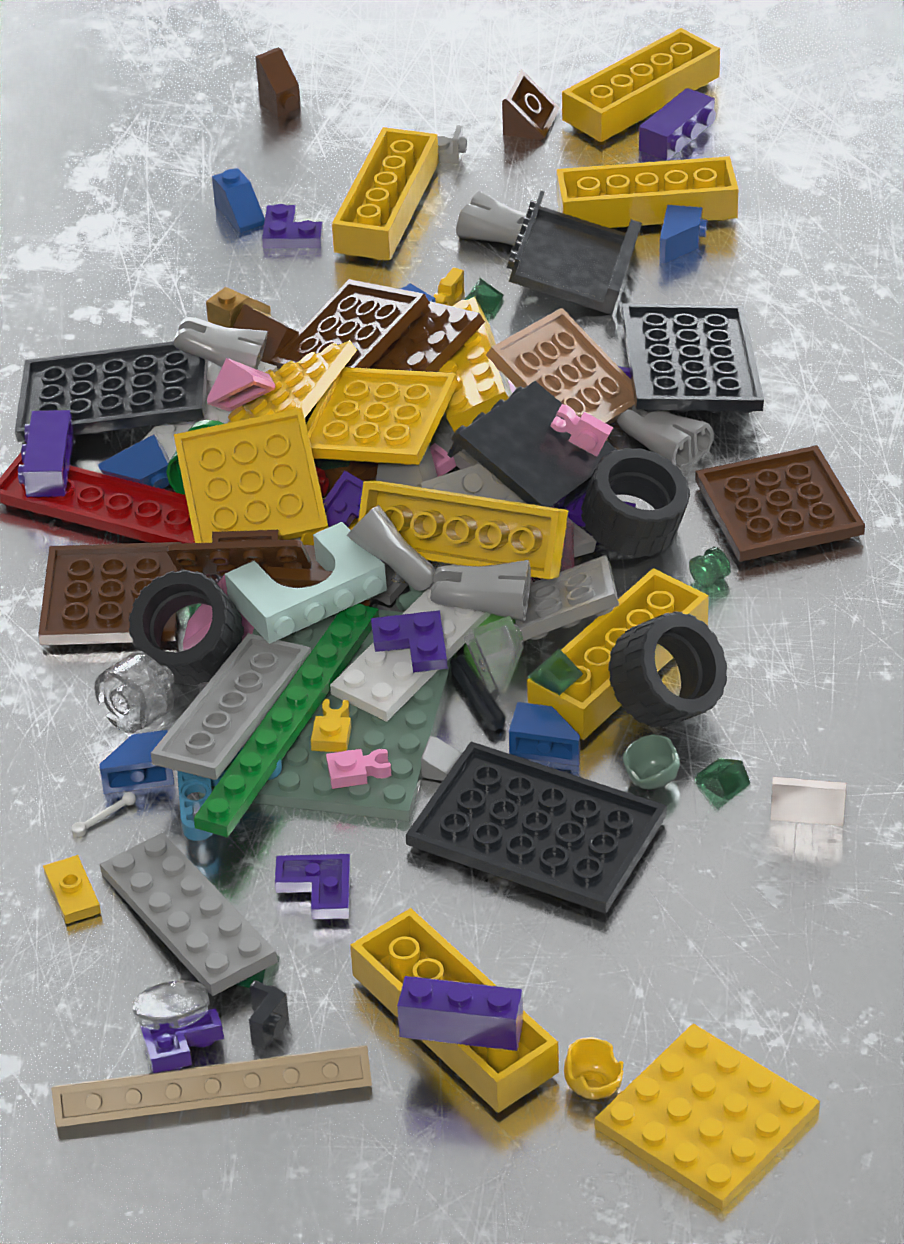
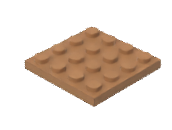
M563 308L556 310L492 346L486 354L495 367L511 381L516 389L520 386L525 388L533 381H536L562 404L571 407L580 418L586 412L609 425L617 420L624 411L632 410L635 404L631 379Z

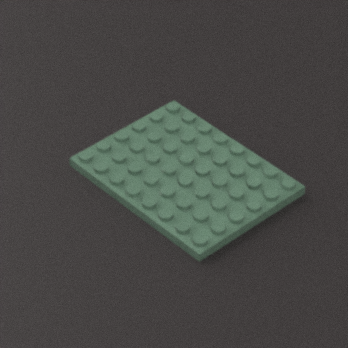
M379 609V617L402 615L404 613ZM338 613L279 640L311 647L312 651ZM254 628L252 634L261 636ZM372 630L344 671L374 642ZM457 652L447 661L448 669L438 670L387 722L349 704L351 733L347 751L362 749L363 756H366L375 750L387 749L388 763L390 762L391 764L390 777L376 778L367 776V784L332 789L326 754L335 752L311 750V736L315 716H323L322 701L283 757L281 773L274 779L267 780L252 803L410 821L422 779L421 757L429 737L434 736L451 676L450 660L453 657L456 658ZM330 689L324 700L330 699L331 709L341 708L343 700L331 695ZM229 763L225 770H228L232 763ZM199 792V797L205 796V794Z

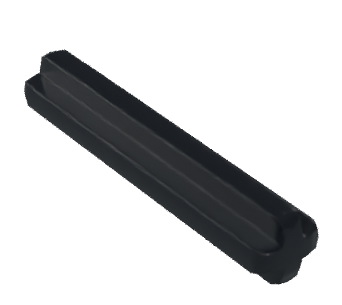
M459 655L457 658L453 657L450 660L451 672L491 731H496L499 728L503 729L506 726V716L467 657L464 655Z

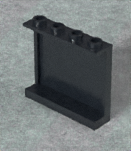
M540 191L537 201L531 200L520 234H518L514 249L511 252L507 264V269L512 270L509 282L612 315L642 223L631 219L627 232L623 233L542 207L541 203L545 192Z
M533 381L525 388L522 386L518 387L506 401L503 399L499 400L488 413L481 412L469 426L465 427L463 425L459 427L451 437L453 444L447 455L452 458L464 449L525 503L565 509L586 494L592 474L600 459L617 449L606 441L596 457L569 442L570 433L555 431L550 425L554 418L558 416L556 414L562 403L538 382Z

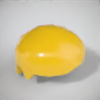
M590 1037L578 1039L569 1046L564 1061V1078L577 1095H581L585 1099L598 1100L611 1096L621 1087L623 1061L618 1062L614 1057L612 1044Z

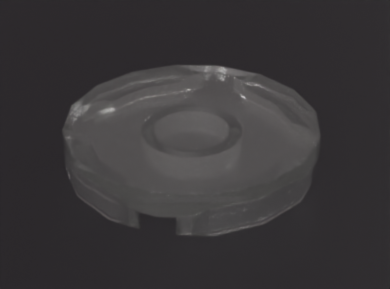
M181 980L164 982L149 987L139 993L133 1000L135 1020L143 1027L156 1030L160 1029L159 1024L169 1023L170 1028H180L192 1024L208 1012V1006L210 1005L208 989L201 983Z

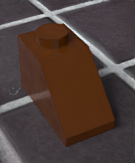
M276 47L255 56L259 104L278 118L300 109L299 84L282 49Z

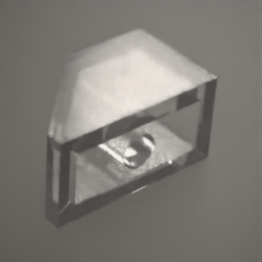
M510 616L475 628L464 637L481 679L495 700L507 691L524 648L522 645V632L517 624H513Z

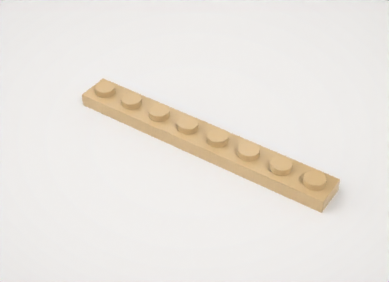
M367 1045L57 1085L52 1086L51 1090L56 1127L366 1087L372 1086L368 1048Z

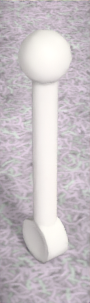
M126 792L121 800L87 821L74 823L71 826L73 836H84L87 828L123 806L133 805L136 802L135 794Z

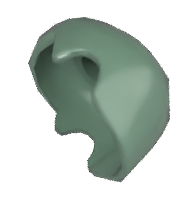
M653 734L641 737L631 743L623 754V762L631 781L637 787L645 790L665 787L676 778L680 767L678 753L672 741L666 736Z

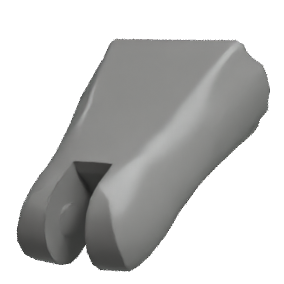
M478 190L472 197L470 204H466L460 211L456 235L462 239L500 242L514 246L527 213L514 210Z
M185 318L175 335L174 346L183 352L211 361L220 367L223 366L227 358L258 369L265 349L268 331L229 328L197 318Z
M634 404L632 410L624 411L617 419L619 427L626 434L641 442L651 452L653 451L664 458L666 457L680 470H683L710 450L714 439L713 428L709 423L680 417L665 410H657L655 412L636 410Z
M379 505L371 509L346 535L364 550L390 566L414 590H426L433 584L435 567L404 540Z
M529 560L487 566L445 565L435 570L434 584L431 587L430 595L431 601L435 604L473 609L525 622L531 588Z

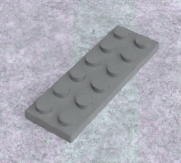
M248 633L151 752L152 764L217 780L260 725L311 653V647L281 640L269 644L262 636Z
M163 832L99 864L102 876L212 996L278 962L276 950Z

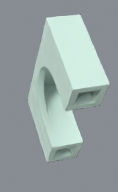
M343 522L313 534L316 561L326 571H333L326 580L317 585L305 588H291L280 585L272 580L255 561L225 573L228 597L235 604L236 609L269 644L387 590L385 564L346 535L351 530Z

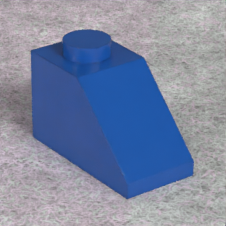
M239 168L228 169L223 173L212 176L214 204L239 233L264 225L265 217L252 184Z
M667 205L660 235L659 263H668L699 248L700 238L706 237L707 220L702 219V207Z
M154 434L97 464L99 470L106 475L160 489L170 484L166 473L170 460L164 447Z
M517 702L509 728V754L525 759L579 766L580 735L552 706Z
M161 730L132 734L99 764L103 794L174 785L173 770L153 765L151 759V752L168 731Z

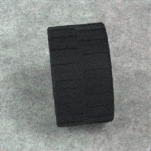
M639 448L614 450L607 456H603L599 464H596L581 507L582 521L585 523L588 533H591L598 543L603 544L605 548L633 557L655 555L667 549V546L671 545L675 539L689 503V483L677 466L658 453ZM616 495L637 497L647 502L655 510L632 507L620 500Z
M190 570L171 571L153 579L148 586H145L140 591L141 593L138 598H135L132 611L129 614V635L133 640L132 644L135 649L163 678L180 685L190 684L192 686L209 682L242 642L244 635L242 617L235 604L214 580L207 578L203 573L191 572ZM192 604H206L212 607L210 628L197 645L181 652H165L162 650L161 636L164 626L175 612Z
M668 612L634 626L619 636L610 653L611 658L608 671H610L609 680L615 692L614 695L626 713L634 717V720L639 723H644L649 727L660 726L663 728L712 709L717 704V701L721 699L724 687L727 684V661H725L724 650L718 642L715 633L708 628L707 624L691 614ZM657 644L664 647L677 663L681 676L679 696L673 694L663 684L658 675L655 665V649Z

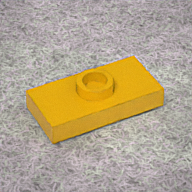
M78 855L43 865L44 875L65 924L101 913L99 901Z

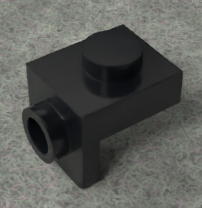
M254 981L250 985L252 1009L255 1011L249 1018L251 1043L253 1046L265 1050L274 1038H278L282 1034L289 1019L287 995L275 986Z

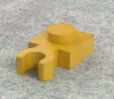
M453 267L447 276L440 280L438 293H435L433 296L436 303L454 306L465 295L464 270Z
M325 699L322 703L323 716H315L311 736V750L325 752L347 751L351 733L348 700H343L341 708L331 709L330 699Z

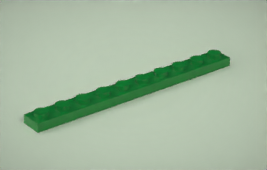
M358 603L338 613L194 816V826L196 829L229 837L276 769L279 759H283L330 691V684L342 674L371 632V618L379 617V609Z

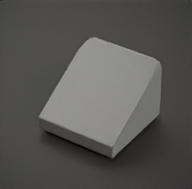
M430 736L421 757L422 777L443 781L462 755V752L440 739Z

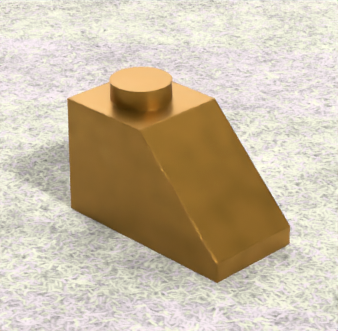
M226 286L206 301L208 322L233 328L244 304L266 314L271 311L269 305Z

